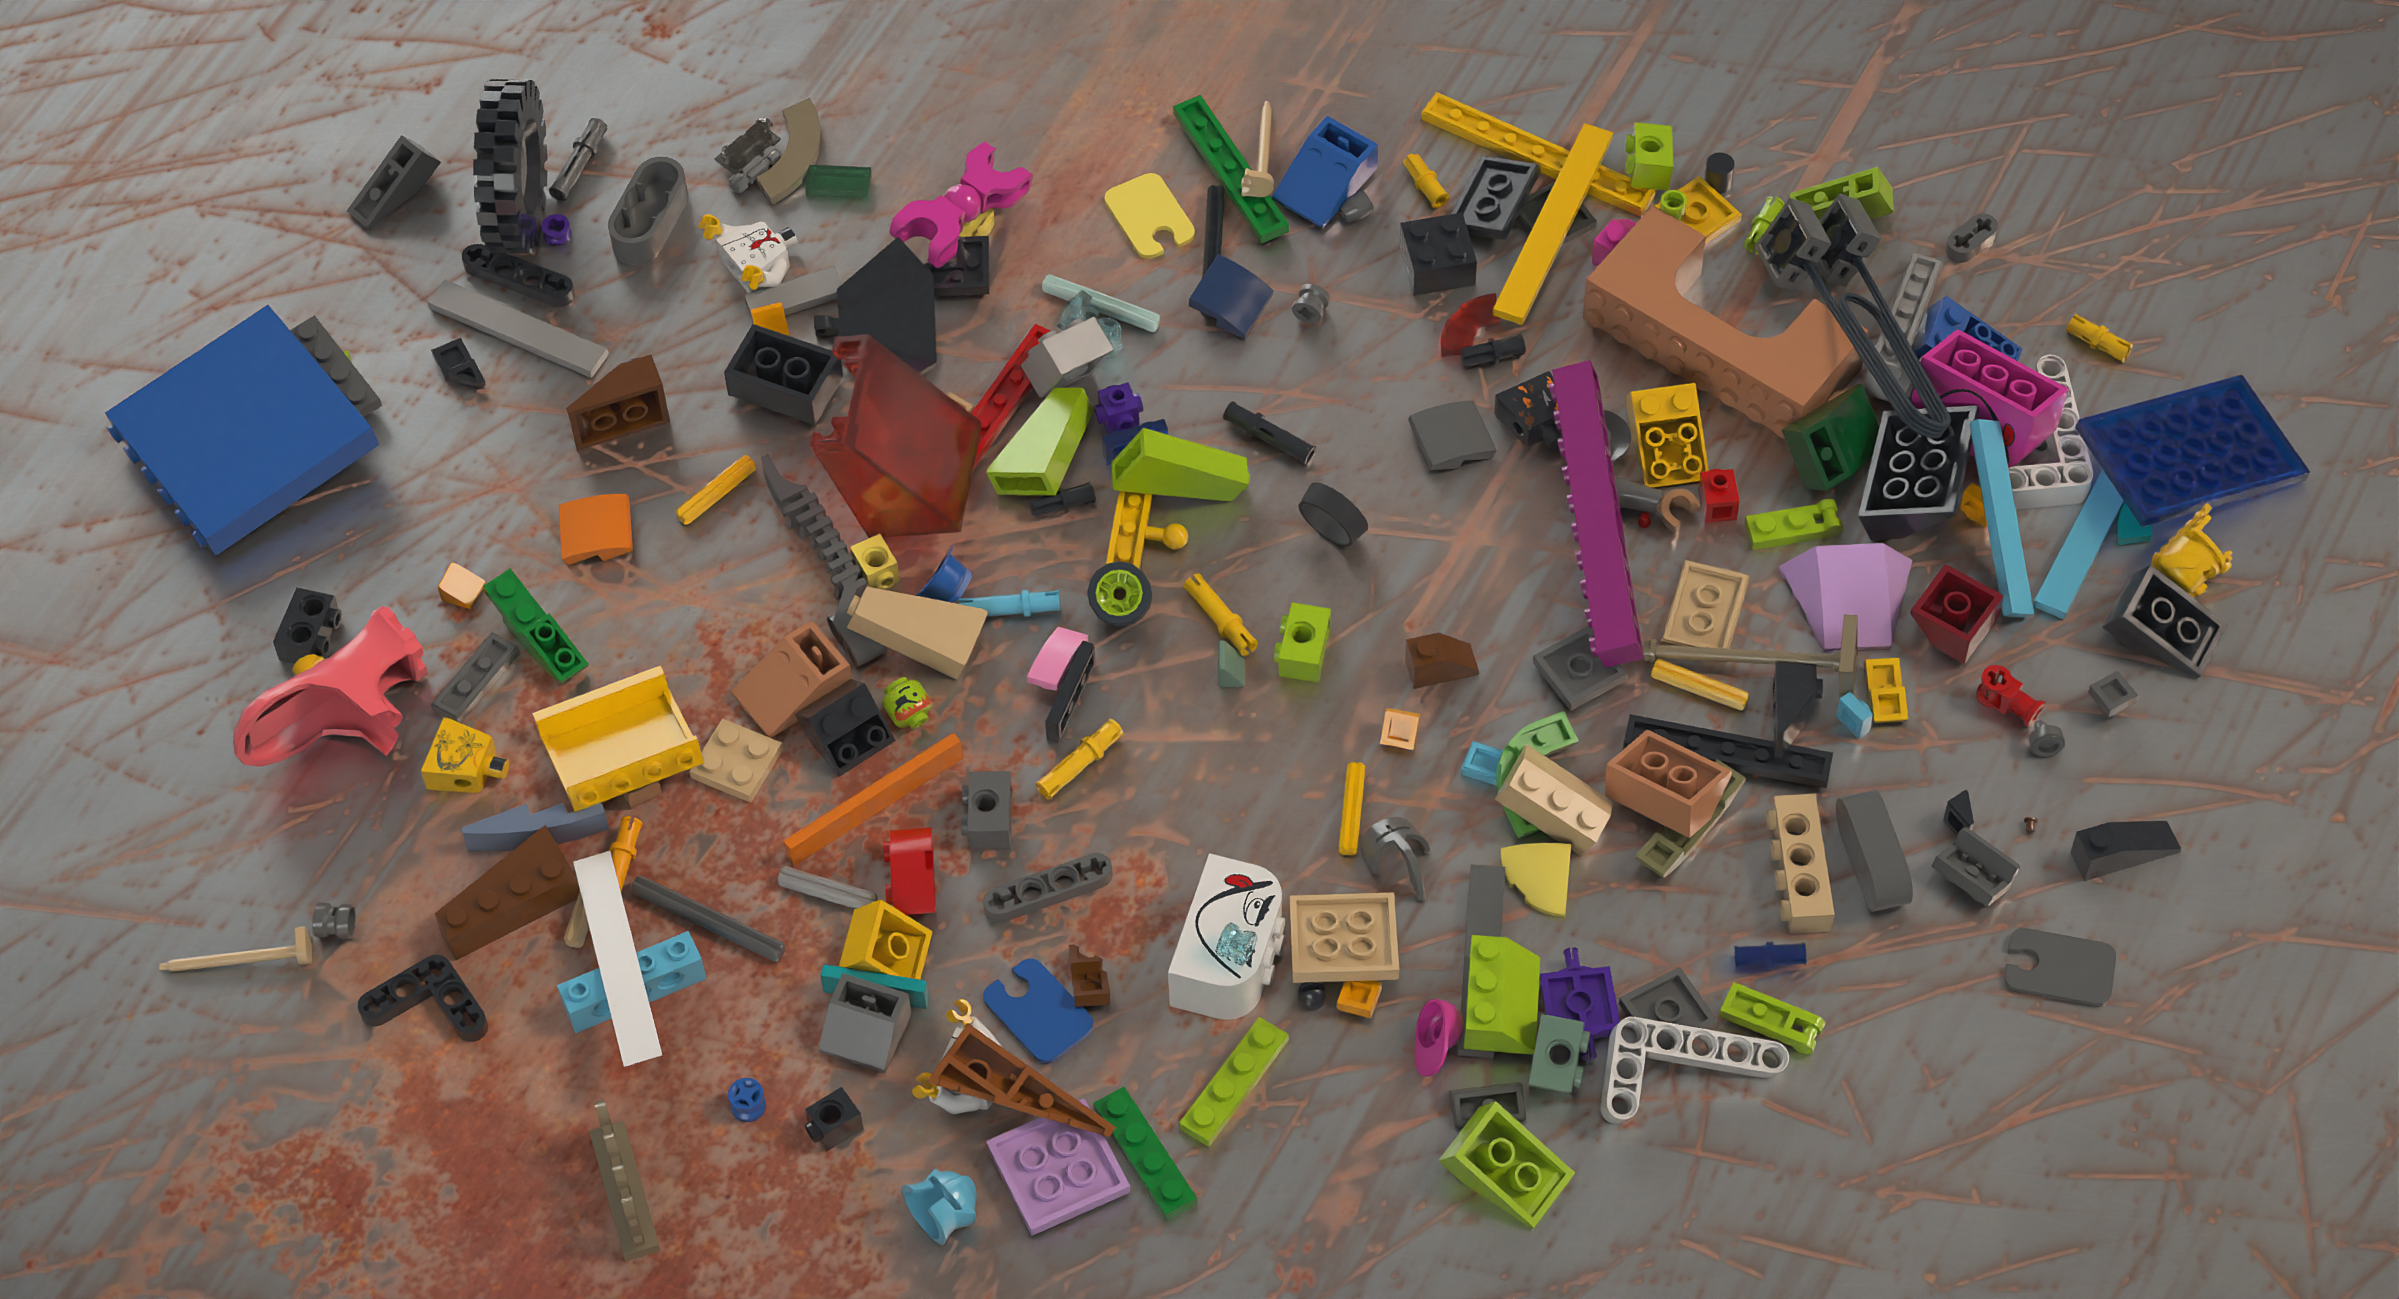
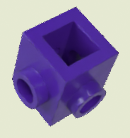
M1129 382L1111 385L1099 390L1098 404L1094 405L1097 421L1099 424L1103 423L1109 439L1140 430L1139 413L1144 411L1139 393L1133 394Z

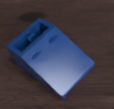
M1326 116L1307 137L1273 193L1272 200L1324 228L1336 215L1346 199L1355 194L1378 168V144Z
M1948 296L1943 297L1925 310L1912 344V349L1919 360L1959 329L2018 361L2023 350Z

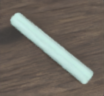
M1048 274L1043 280L1042 290L1048 294L1151 332H1155L1160 324V315L1051 274Z

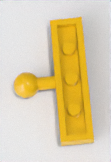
M1119 491L1106 564L1122 561L1131 563L1140 569L1145 539L1162 541L1168 548L1178 550L1186 545L1188 532L1183 525L1178 523L1170 524L1166 528L1148 526L1153 494Z

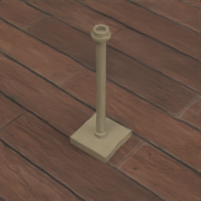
M1844 614L1841 651H1834V654L1657 645V639H1651V641H1644L1643 660L1650 661V664H1654L1657 658L1775 665V662L1816 664V667L1833 668L1834 672H1839L1840 699L1848 692L1855 695L1858 660V615Z

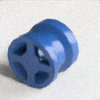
M741 1078L732 1083L728 1090L732 1115L742 1122H753L762 1117L766 1110L762 1085L752 1078Z

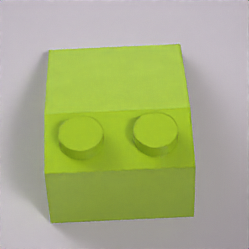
M1496 1101L1480 1106L1438 1160L1464 1185L1531 1229L1538 1224L1575 1174L1572 1169Z

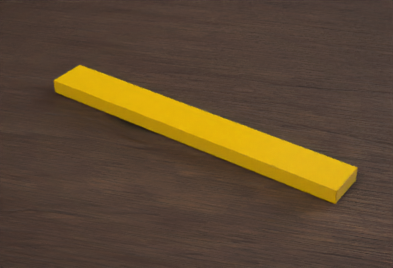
M1438 92L1433 95L1421 112V120L1508 159L1539 164L1540 173L1553 179H1557L1570 153L1565 148ZM1600 165L1587 194L1642 217L1656 197L1657 190L1631 187L1630 177Z
M1586 123L1583 124L1493 308V316L1520 325L1524 324L1613 140L1614 132Z

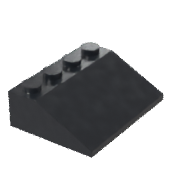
M1977 405L1945 407L1950 415L1951 422L1941 437L1936 439L1926 438L1910 429L1895 410L1883 411L1858 514L1870 540L1903 539L1955 516L1972 444L1969 422L1978 418L1979 408ZM1917 409L1923 415L1931 419L1926 409Z

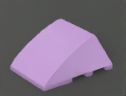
M1884 543L1815 546L1779 566L1782 577H1786L1793 590L1792 595L1795 601H1799L1804 610L1806 621L1823 652L1841 651L1844 614L1858 615V651L1891 649L1912 564L1910 558Z

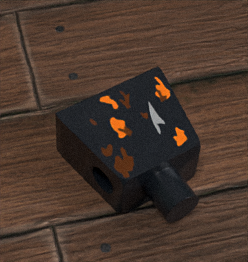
M1550 371L1496 394L1494 414L1525 446H1533L1544 441L1550 450L1559 449L1558 438L1563 436L1562 429L1558 430L1554 419V411L1558 410V404L1553 402L1549 384L1554 383Z

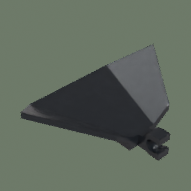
M898 236L837 288L839 318H833L828 315H814V329L816 336L839 335L840 351L905 386L937 365L934 276Z

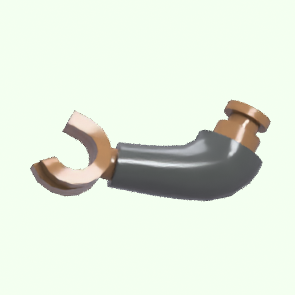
M1615 477L1620 508L1656 514L1657 511L1661 512L1663 524L1674 534L1680 529V521L1672 516L1670 510L1675 507H1682L1690 513L1701 512L1699 500L1692 492L1686 489L1678 488L1671 490L1664 496L1663 491Z

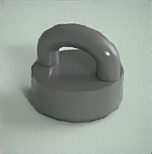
M2037 720L2034 723L2035 730L2029 735L2032 752L2042 757L2056 755L2065 746L2062 730L2057 726L2047 725L2044 721Z

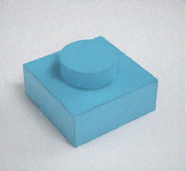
M1848 692L1839 699L1836 717L1858 739L1869 733L1873 717L1869 706L1863 700H1858L1851 692Z

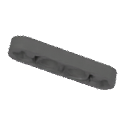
M1092 853L992 888L987 891L983 898L984 913L992 922L1002 923L1103 888L1112 880L1111 860L1104 854ZM1097 866L1099 870H1102V874L1096 875L1094 871H1091V868ZM1078 871H1081L1082 877L1084 876L1083 882H1080ZM1060 876H1069L1074 880L1072 886L1063 889L1055 885L1056 879ZM1029 887H1035L1041 891V895L1034 900L1024 898L1022 893ZM1012 894H1016L1017 905H1015L1014 899H1012ZM1000 900V903L1004 904V908L999 910L997 906H994V902Z

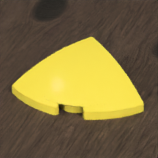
M1531 843L1501 848V866L1505 867V879L1510 888H1514L1515 884L1526 896L1525 903L1535 910L1550 916L1565 918L1571 844Z

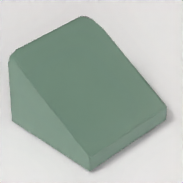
M1220 641L1218 643V685L1220 687H1244L1245 660L1243 656L1226 641Z

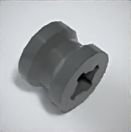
M1303 285L1299 291V299L1292 306L1294 316L1308 324L1319 323L1324 315L1323 309L1329 305L1330 295L1318 285Z

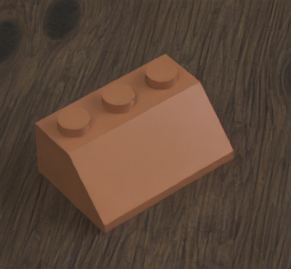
M1646 730L1606 764L1605 796L1690 838L1710 821L1732 776V770L1654 732Z

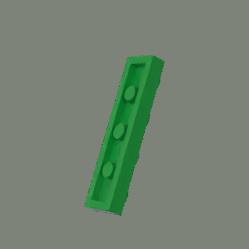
M1125 1086L1093 1103L1095 1112L1116 1127L1111 1137L1164 1219L1167 1221L1197 1205L1196 1195Z

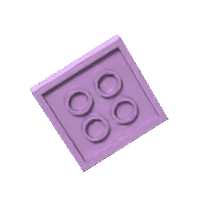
M1084 1098L1079 1100V1102L1089 1108ZM1040 1117L986 1141L987 1149L1031 1236L1131 1192L1130 1185L1103 1135Z

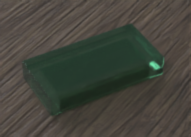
M809 165L805 187L806 196L869 199L872 178L871 167Z

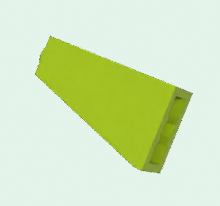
M1054 388L992 462L986 473L997 495L1056 496L1094 412L1084 388Z
M1143 428L1111 462L1113 490L1233 501L1242 491L1246 490L1250 482L1247 457Z

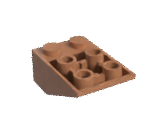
M810 620L783 637L733 688L731 693L764 734L772 738L798 722L795 713L852 679L850 664L823 632Z

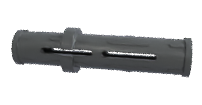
M591 118L581 137H577L573 142V150L553 185L549 188V194L558 201H566L568 199V195L589 159L595 157L598 151L597 145L608 129L602 120Z

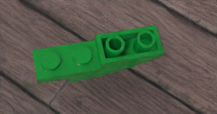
M511 568L483 585V592L502 615L504 624L530 655L556 681L562 684L589 666V663L551 614H546Z

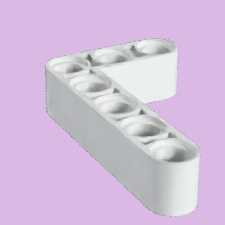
M2046 355L2040 358L2035 370L2069 389L2059 425L2056 431L2046 440L2051 463L2008 468L2016 510L2082 503L2089 495L2093 480V469L2067 366L2064 360L2056 355Z
M1627 1017L1620 1021L1610 1034L1600 1105L1603 1118L1612 1124H1622L1634 1116L1639 1107L1645 1058L1759 1078H1771L1787 1067L1789 1053L1785 1046L1776 1041L1639 1017ZM1623 1027H1629L1635 1031L1637 1035L1635 1044H1630L1623 1040L1621 1036ZM1664 1033L1670 1037L1672 1041L1670 1050L1662 1049L1658 1045L1657 1034ZM1694 1039L1705 1043L1707 1047L1706 1056H1699L1693 1051L1692 1041ZM1733 1045L1740 1049L1742 1053L1741 1062H1734L1728 1057V1046ZM1763 1052H1770L1775 1055L1777 1059L1776 1068H1769L1764 1064L1762 1060ZM1624 1062L1631 1067V1079H1624L1618 1075L1616 1070L1617 1063ZM1614 1097H1619L1626 1102V1114L1621 1115L1613 1110L1611 1102Z

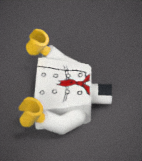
M705 214L698 225L700 229H705L703 232L705 239L712 240L714 237L717 238L719 259L748 293L780 285L790 267L787 249L798 243L797 237L790 227L774 234L765 222L731 226L720 223L718 218L710 214Z
M964 999L954 1001L955 1006L961 1011V1016L951 1009L947 1011L946 1018L951 1023L961 1022L963 1025L962 1028L956 1027L943 1057L967 1023L1001 1046L993 1034L975 1016L970 1017L972 1008L968 1001ZM924 1072L916 1077V1080L923 1083L925 1088L917 1085L912 1089V1093L916 1098L922 1099L928 1095L931 1102L951 1114L976 1111L977 1109L986 1110L992 1104V1102L933 1085L927 1081L932 1075L928 1072Z

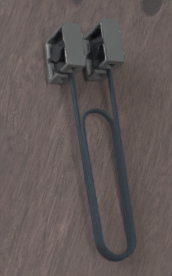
M1839 193L1822 218L1818 220L1810 204L1789 198L1755 245L1775 285L1796 292L1804 280L1810 276L1833 316L1901 420L1910 429L1926 438L1936 439L1941 437L1950 425V415L1862 261L1863 257L1868 258L1872 251L1875 250L1881 237L1860 200ZM1813 262L1817 264L1826 281L1846 287L1859 271L1879 309L1866 298L1849 292L1842 294L1837 305L1812 265ZM1846 301L1860 305L1876 319L1931 419L1919 412L1911 403L1848 307Z

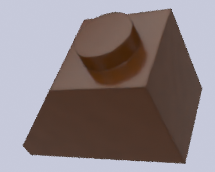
M1439 632L1406 639L1405 663L1414 689L1479 675V669L1470 643Z

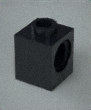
M842 1087L805 1108L808 1123L804 1127L814 1143L820 1141L826 1151H829L864 1129L860 1111ZM829 1118L839 1119L836 1123L833 1124L824 1123V1121Z

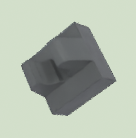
M2119 671L2093 683L2088 691L2104 713L2111 718L2124 712L2127 707L2136 703L2138 694Z

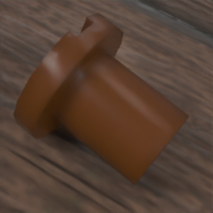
M2025 817L2026 832H2035V823L2038 822V819L2035 817Z

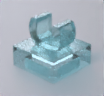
M1083 290L1067 302L1057 327L1064 331V327L1078 318L1085 321V317L1088 319L1098 317V310L1089 306L1093 296Z

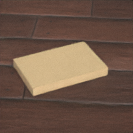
M1685 560L1660 645L1730 649L1750 575Z

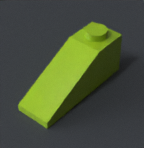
M1879 167L1790 193V198L1810 204L1818 220L1822 218L1839 193L1860 200L1870 220L1894 213L1893 188Z

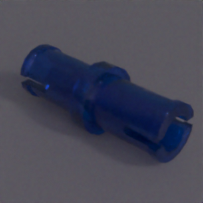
M1773 941L1761 946H1734L1735 969L1740 967L1767 966V970L1775 969V966L1807 965L1805 942L1774 945Z

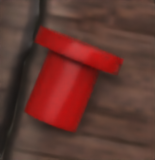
M1642 513L1638 519V526L1648 528L1651 525L1649 514Z

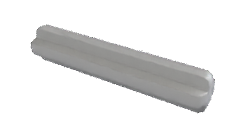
M787 866L781 869L778 877L781 887L855 909L878 901L877 894Z

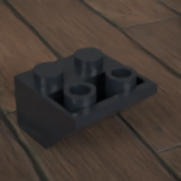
M848 680L795 713L810 743L837 776L843 775L896 741L866 684L857 680Z

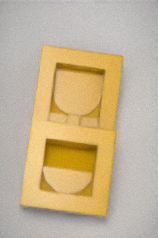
M1899 658L1865 659L1864 672L1870 710L1873 714V723L1908 721L1905 687H1902Z

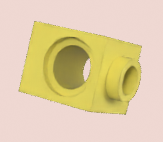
M881 534L850 547L851 554L855 559V565L858 564L861 568L862 576L868 583V587L886 590L900 581L898 563Z

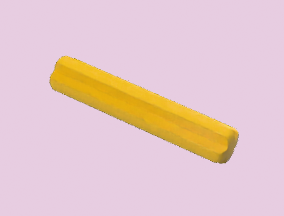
M748 455L741 456L684 502L675 511L678 520L684 525L690 524L756 470L753 459Z
M1657 659L1653 665L1651 676L1657 680L1740 711L1744 710L1748 703L1749 693L1661 659Z
M1350 762L1347 765L1339 838V853L1342 855L1354 856L1357 853L1365 779V765L1361 762Z

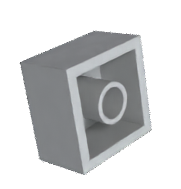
M1095 317L1085 321L1078 318L1064 327L1065 330L1058 334L1055 330L1044 334L1038 339L1040 344L1027 352L1029 356L1022 363L1021 367L1040 399L1049 395L1054 388H1064L1091 375L1114 350Z

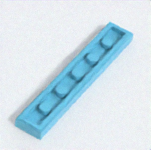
M1977 419L1969 423L1999 593L2004 595L2002 602L2003 615L2028 617L2034 615L2000 421Z
M2109 455L2040 588L2033 607L2065 619L2140 472L2141 466L2115 455Z

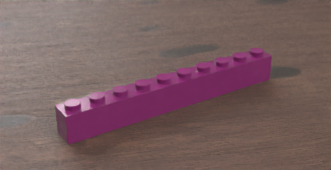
M1587 360L1552 369L1554 383H1550L1549 388L1553 402L1558 404V410L1554 411L1555 423L1558 430L1562 429L1563 437L1558 438V445L1562 457H1566L1567 465L1562 466L1563 476L1567 486H1571V493L1567 494V502L1570 512L1572 514L1575 513L1576 521L1571 523L1572 533L1575 541L1580 543V550L1576 551V559L1579 569L1584 570L1585 579L1580 580L1581 590L1584 598L1589 600V608H1585V616L1589 628L1593 627L1594 637L1589 638L1593 656H1599L1604 667L1607 668L1644 659V652L1599 378L1591 361Z

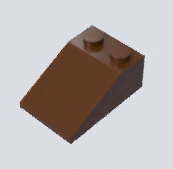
M652 355L633 358L628 362L619 364L566 408L577 451L670 422L663 383Z

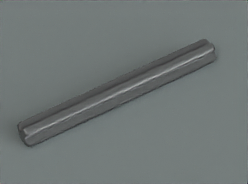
M642 875L637 876L631 885L634 895L772 961H779L785 952V944Z

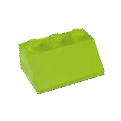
M1471 936L1464 1049L1534 1055L1537 1032L1540 957L1507 937Z

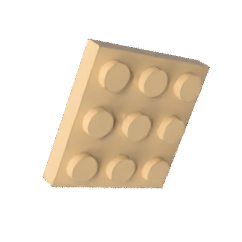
M1394 892L1289 896L1293 983L1399 980Z

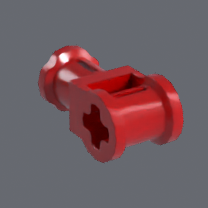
M1991 665L1984 669L1981 676L1982 683L1979 684L1976 691L1978 702L1987 708L1996 709L2003 715L2010 711L2024 720L2025 726H2031L2039 717L2046 702L2043 700L2037 701L2021 691L2023 683L2012 677L2007 668L2001 665ZM2000 675L2002 676L2001 683L1998 682ZM1987 691H1990L1989 697L1987 698Z

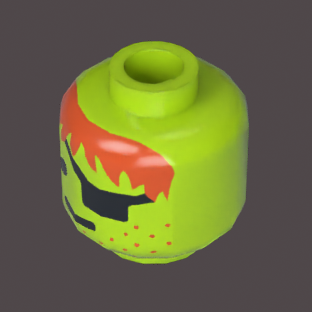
M903 677L891 683L883 691L885 696L882 700V705L897 727L910 726L911 729H916L929 720L927 714L933 704L918 680H907L906 677Z

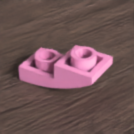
M1057 627L1037 655L1028 673L1027 683L1057 691L1062 686L1082 641L1088 642V635Z

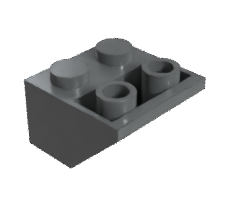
M842 973L829 1001L819 1045V1053L886 1073L912 1014L909 994Z

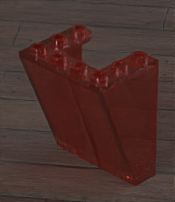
M870 335L835 337L832 352L836 359H844V364L856 379L848 416L832 417L831 424L834 427V431L828 436L822 437L820 432H813L810 447L868 538L881 534L883 538L961 532L982 430L981 421Z

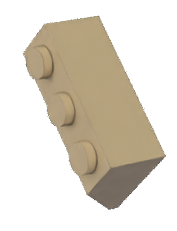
M1527 744L1524 746L1495 797L1496 801L1558 842L1571 844V850L1580 856L1597 842L1611 816L1612 810L1611 799Z

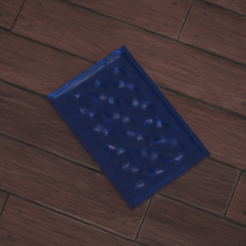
M2243 375L2081 418L2075 426V429L2141 527L2200 511L2206 503L2211 507L2306 481L2310 474L2305 463Z

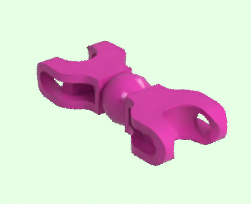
M982 142L967 154L965 171L961 177L960 185L949 188L944 196L940 195L934 200L909 202L892 219L889 234L895 239L899 236L903 242L912 237H925L931 240L926 261L936 268H940L956 255L959 234L962 232L963 224L975 220L979 212L983 214L990 208L1002 209L1014 206L1030 190L1033 174L1023 167H1018L1010 172L994 170L992 167L996 148L987 142Z

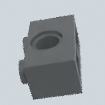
M969 772V785L962 786L963 806H968V815H961V834L968 835L969 849L1011 848V772ZM984 808H991V809H992L991 811H988V812H982V811H980V810H982V809H984Z

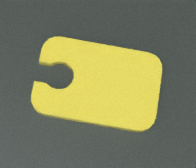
M1155 173L1144 174L1115 186L1105 193L1107 208L1140 257L1152 259L1164 254L1161 244L1153 239V235L1160 230L1170 231L1174 235V242L1178 248L1193 241L1195 237L1194 226L1159 175Z

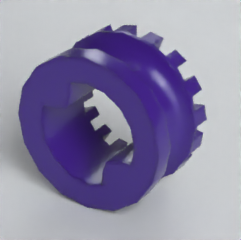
M561 214L550 215L543 220L541 225L543 237L549 245L553 244V246H556L558 244L560 246L561 243L565 244L566 241L570 240L569 237H571L572 232L569 220ZM553 226H555V228H563V230L556 232L555 230H550V228L553 229Z

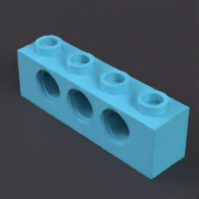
M689 931L636 952L649 1003L706 979L702 958ZM600 968L557 985L562 1005L575 1034L612 1019Z

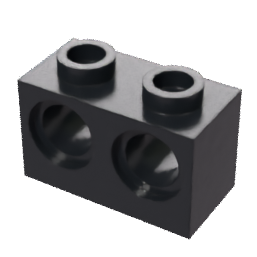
M296 587L273 640L279 660L296 663L306 655L315 654L319 657L327 655L330 647V636L333 629L339 627L342 618V612L338 608L334 595Z

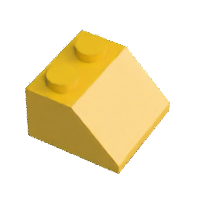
M883 900L856 908L853 912L839 967L920 980L933 931Z

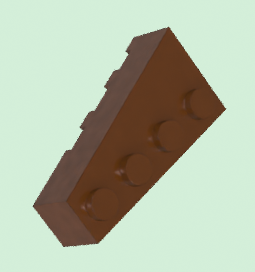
M544 825L435 913V917L444 940L455 959L458 960L577 900L580 889L576 875L548 828Z

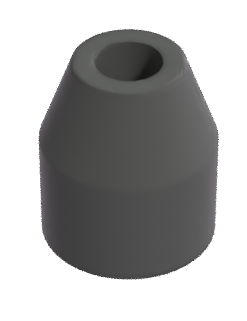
M1360 190L1348 197L1339 211L1346 222L1361 220L1374 212V207L1366 193Z

